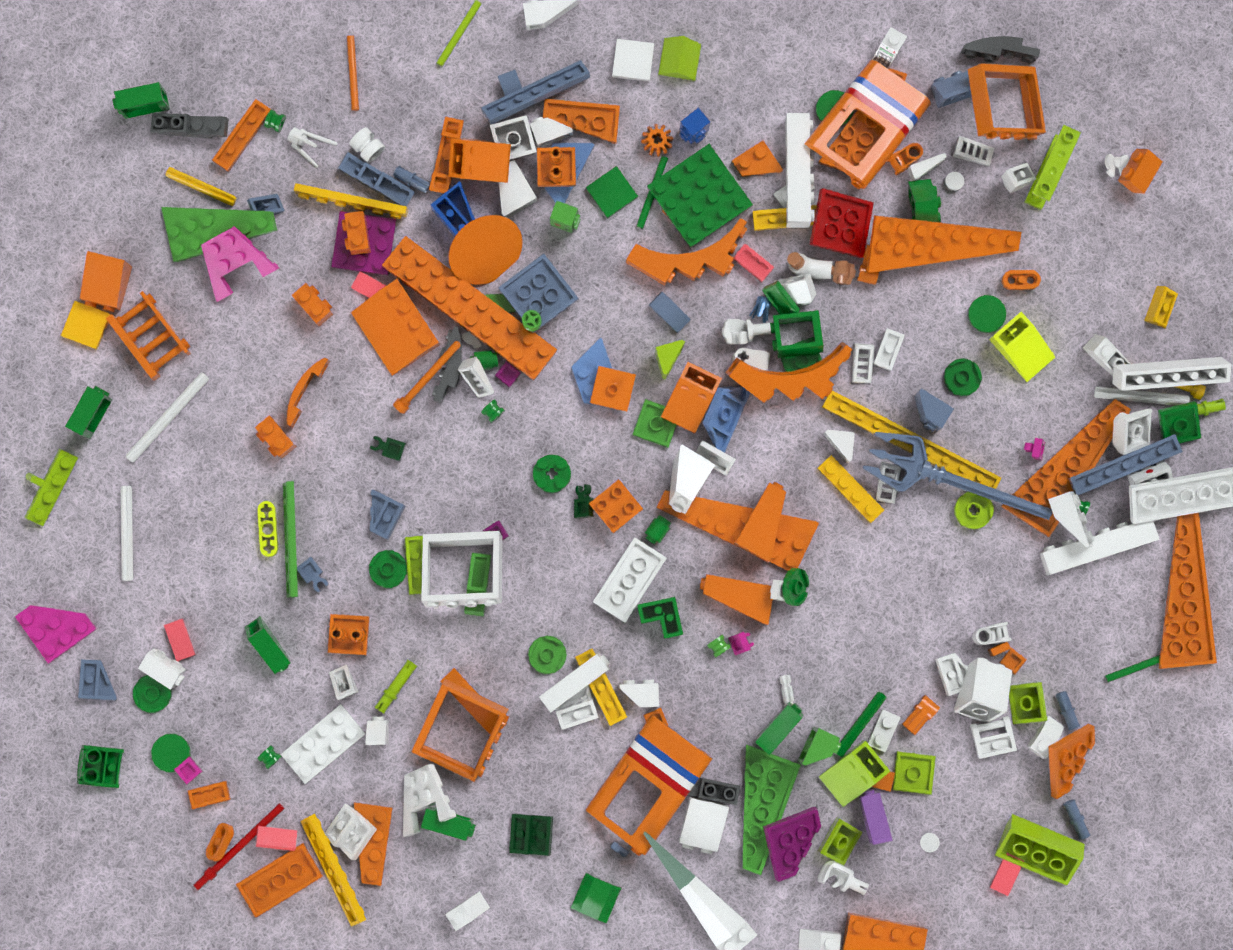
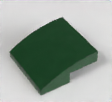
M512 814L509 853L551 856L553 816Z

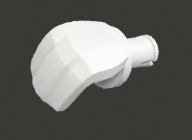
M727 319L724 320L722 327V336L726 343L730 345L752 342L754 336L771 335L770 323L753 324L750 319H746V321Z
M833 860L826 862L822 866L817 880L819 883L824 884L829 877L835 875L836 880L831 884L832 888L840 886V890L843 892L850 888L862 895H865L867 890L860 888V886L867 889L869 887L868 883L854 878L853 870Z

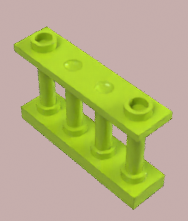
M1063 125L1059 135L1055 134L1036 175V180L1033 181L1024 203L1042 210L1045 202L1051 200L1081 132Z

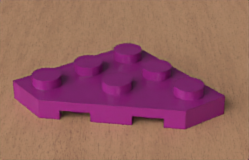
M811 807L763 826L776 881L780 882L797 874L798 866L802 858L806 857L815 833H818L821 828L818 808Z

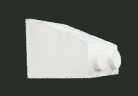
M681 445L673 460L669 505L675 511L686 514L715 464L684 445Z
M977 658L969 663L954 712L984 723L992 722L1006 713L1012 670L1005 668L1002 664L989 662L985 658Z
M689 796L679 843H682V847L691 850L694 847L701 848V852L712 854L713 851L717 852L729 810L728 805Z

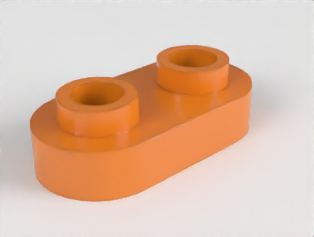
M1009 270L1002 277V285L1008 290H1033L1041 282L1039 273L1034 270ZM1012 277L1014 279V283L1010 284L1008 282V278ZM1028 277H1031L1033 279L1032 284H1029L1027 282Z
M221 823L217 826L206 848V857L209 860L217 862L225 855L228 845L234 836L232 825Z

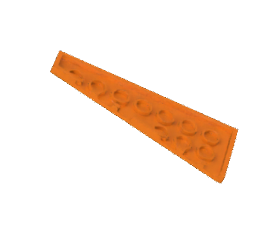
M874 215L866 271L879 272L1019 251L1022 232Z
M1114 399L1012 495L1051 509L1048 499L1073 491L1068 478L1096 466L1113 439L1114 418L1122 412L1129 414L1131 409ZM1005 504L1001 505L1002 508L1047 537L1051 536L1059 523L1054 517L1053 512L1050 519L1047 520Z
M666 490L656 507L735 545L737 538L754 510L749 507L696 497L686 514L679 513L669 505L670 491ZM781 514L770 563L787 571L791 568H798L819 523Z
M1199 512L1177 516L1159 669L1217 663Z

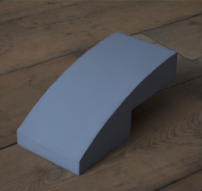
M516 70L498 76L505 96L522 88Z
M662 291L649 304L654 312L676 333L691 320Z

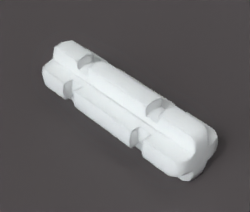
M782 675L779 679L780 684H782L783 702H785V705L788 702L793 704L794 697L792 685H790V675Z

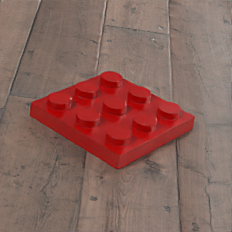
M824 188L820 189L809 245L857 258H864L874 202Z

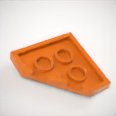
M1087 724L1048 746L1051 797L1058 799L1071 791L1074 785L1071 782L1075 774L1080 773L1086 762L1084 757L1088 749L1092 750L1095 744V727L1093 725Z

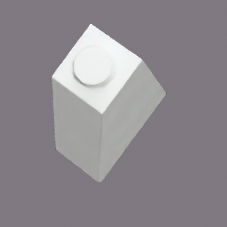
M515 160L509 161L508 183L499 182L502 216L506 218L537 202V197Z

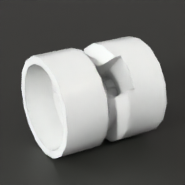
M367 127L356 133L349 142V145L356 152H361L360 156L368 164L373 162L385 150L382 142L379 139H374V134Z

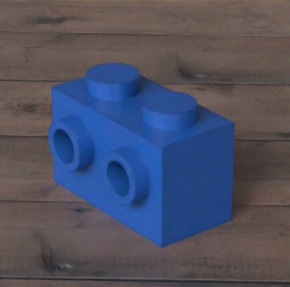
M699 107L680 122L679 135L684 142L689 141L690 144L694 142L698 144L706 137L704 134L709 131L710 121Z

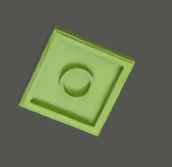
M897 751L892 790L932 795L936 756Z

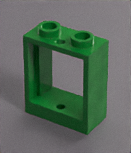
M159 82L114 91L115 98H112L115 110L117 109L118 113L122 114L125 119L170 110L167 93Z
M819 310L773 315V322L770 323L771 334H775V340H772L773 352L777 351L778 358L823 353L824 345ZM812 321L814 342L782 346L779 325Z
M87 386L65 427L85 438L91 439L113 400L108 397L110 393L97 386H94V388Z
M429 806L426 808L421 828L466 841L469 837L472 838L476 825L473 824L474 819L457 814L452 819L439 822L437 808Z

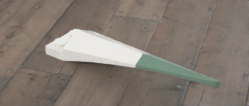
M644 832L646 839L719 950H741L757 936V933L743 917L709 889L647 832Z

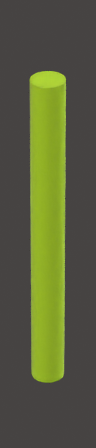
M478 0L474 1L436 64L443 67L480 8L481 2Z

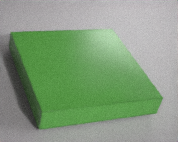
M645 399L633 436L669 448L676 424L661 417L666 406Z

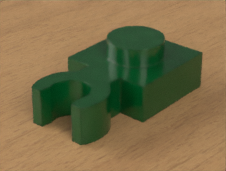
M373 436L374 440L379 441V445L377 447L370 446L371 450H383L382 456L401 461L406 443L387 437L386 442H383L380 437Z
M584 484V490L582 486H576L575 491L578 499H574L575 519L594 517V510L589 505L593 498L589 497L592 490L591 485Z

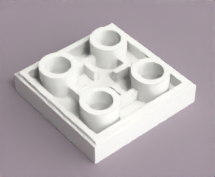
M617 39L612 77L650 82L654 43Z

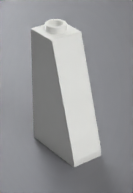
M596 654L539 696V698L550 713L608 671L610 669L608 667L610 662L604 655Z

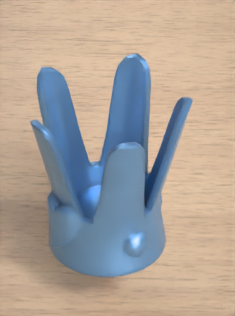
M766 296L757 297L756 305L749 315L751 316L754 312L753 319L755 315L760 317L763 312V323H766V320L768 321L771 302Z

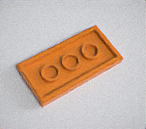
M302 843L296 847L295 851L287 852L240 881L236 886L256 918L320 879L323 875L306 846Z

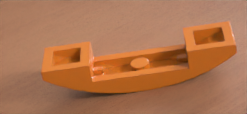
M445 116L441 142L429 191L444 194L450 189L453 178L448 177L451 138H461L464 120Z
M323 358L312 365L296 384L287 410V425L290 427H294L302 413L296 406L313 376L316 375L321 378L330 361L327 358Z
M455 668L440 681L443 683L447 679L478 694ZM451 693L476 721L491 734L499 715Z

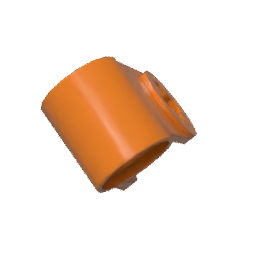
M911 143L893 153L887 162H890L895 170L894 174L897 176L907 170L910 165L918 162L923 154V148L918 143ZM915 149L919 155L912 157L909 154V150Z

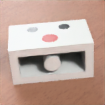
M1162 460L1128 474L1127 477L1129 484L1134 485L1173 478L1171 467Z

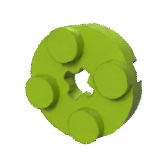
M971 492L961 495L954 506V514L957 521L968 529L984 527L991 520L994 512L990 499ZM971 505H975V508L979 509V512H976L975 515L969 512V509L972 507Z

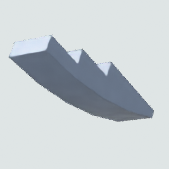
M349 152L346 153L337 168L398 205L407 206L415 193L385 172L379 171Z

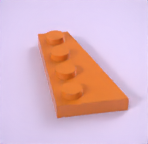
M545 99L543 119L548 117L576 131L617 144L620 105Z
M354 802V810L360 813L377 829L359 855L361 882L381 886L393 807Z

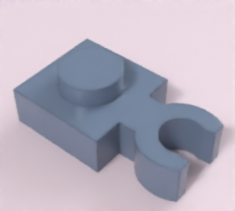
M312 557L297 567V571L307 584L313 581L315 591H321L318 588L319 582H323L326 586L329 585L326 579L319 576L323 571Z

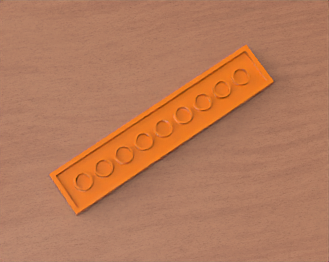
M407 236L402 239L382 264L383 268L532 380L537 378L557 352L555 347L535 332L532 333V331L526 330L523 323L464 279L460 280L451 269Z

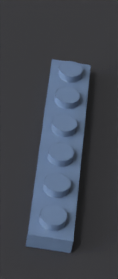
M580 60L481 107L482 113L490 125L590 78V72Z
M1174 434L1068 478L1074 494L1081 495L1183 451Z

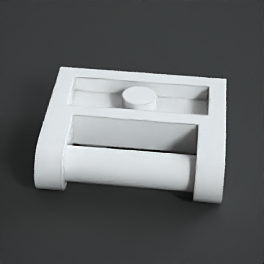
M1008 716L1002 717V720L984 724H970L978 759L1017 751ZM1005 728L1006 733L980 738L979 732Z

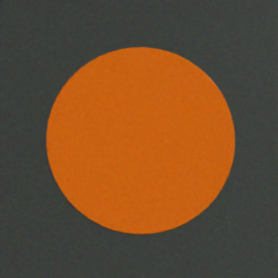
M487 215L472 220L456 234L451 243L449 264L452 272L460 280L464 279L469 284L481 285L494 282L519 259L523 244L521 232L512 220L499 215Z

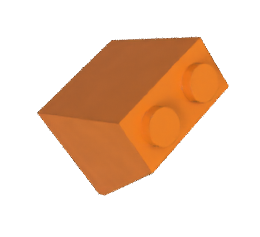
M87 251L80 299L85 302L84 305L96 308V305L104 306L103 310L114 312L115 309L121 311L132 266L125 260Z

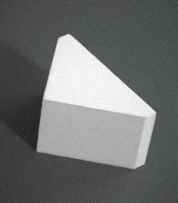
M825 431L823 434L847 463L850 462L853 456L855 432Z
M347 665L329 672L337 700H342L358 693Z

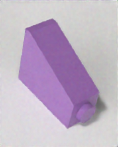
M874 789L863 792L859 799L869 842L875 845L893 841L880 793H875Z

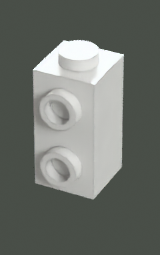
M159 649L149 651L138 668L170 690L176 685L180 686L185 678L183 674L186 671L180 662L171 660Z

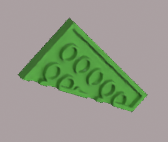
M161 207L173 262L202 255L201 244L233 226L249 240L277 231L274 213L271 211Z
M746 745L742 868L761 875L769 854L763 826L781 820L801 765L773 754L768 755L765 751Z

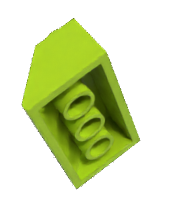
M1012 814L1005 826L995 856L1067 886L1084 858L1085 844ZM1006 853H1009V854H1011V855H1013V856H1015V857H1017V858H1019V859H1021V860H1018V859H1016V858H1013V857H1011V856H1008V855H1006Z

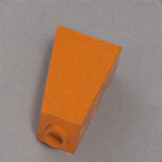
M773 482V484L768 483L735 542V545L767 563L772 558L786 491L783 490L784 487L777 482Z
M706 574L705 578H701L700 589L703 590L702 594L764 625L769 624L773 599H770L771 586Z

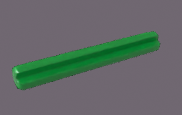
M882 692L876 693L841 740V746L837 752L839 757L845 755L887 697Z

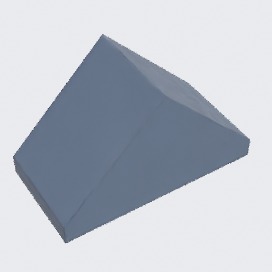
M278 194L249 198L247 200L251 211H271L274 215L285 211Z

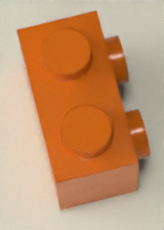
M1136 148L1128 164L1122 170L1118 181L1133 193L1145 194L1163 161L1149 149Z
M364 211L345 213L342 226L343 231H347L348 238H345L346 250H350L352 255L371 253Z
M305 283L292 294V297L320 327L333 315L330 311L332 306L326 299L322 301L317 296L320 293L313 285L309 287Z
M270 415L255 427L258 431L256 436L262 442L266 441L270 447L267 449L274 457L278 455L282 459L297 447Z

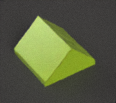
M685 36L664 38L658 75L695 81L701 44Z
M679 340L655 348L656 359L663 379L666 380L684 348L685 341Z
M1042 682L1010 685L1009 701L1013 724L1048 721Z
M836 817L817 851L835 862L845 865L863 832Z

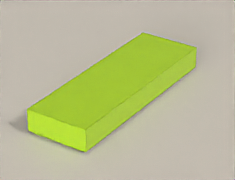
M423 536L405 537L409 595L422 594Z

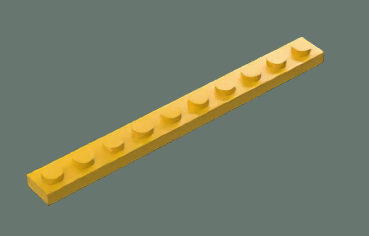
M834 391L827 396L822 406L825 410L872 434L883 432L921 437L924 442L927 461L931 462L932 465L937 464L938 468L941 466L945 467V470L949 473L994 489L997 488L1001 477ZM895 439L888 441L912 454L913 446L911 444Z

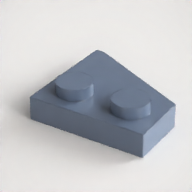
M372 489L370 531L389 540L406 506Z
M81 659L78 698L117 700L101 660Z

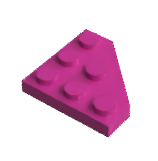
M30 605L15 616L47 663L54 661L96 630V627L85 613Z

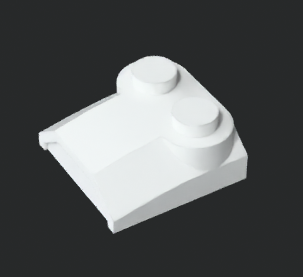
M1145 409L1131 414L1122 412L1114 418L1112 441L1118 453L1125 455L1150 445L1152 409Z

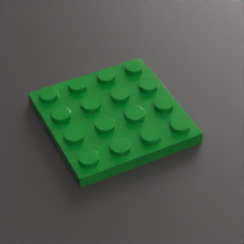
M710 143L647 185L648 190L690 249L753 206Z

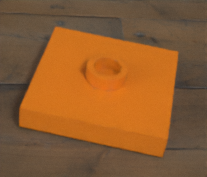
M598 366L590 403L627 412L636 374Z

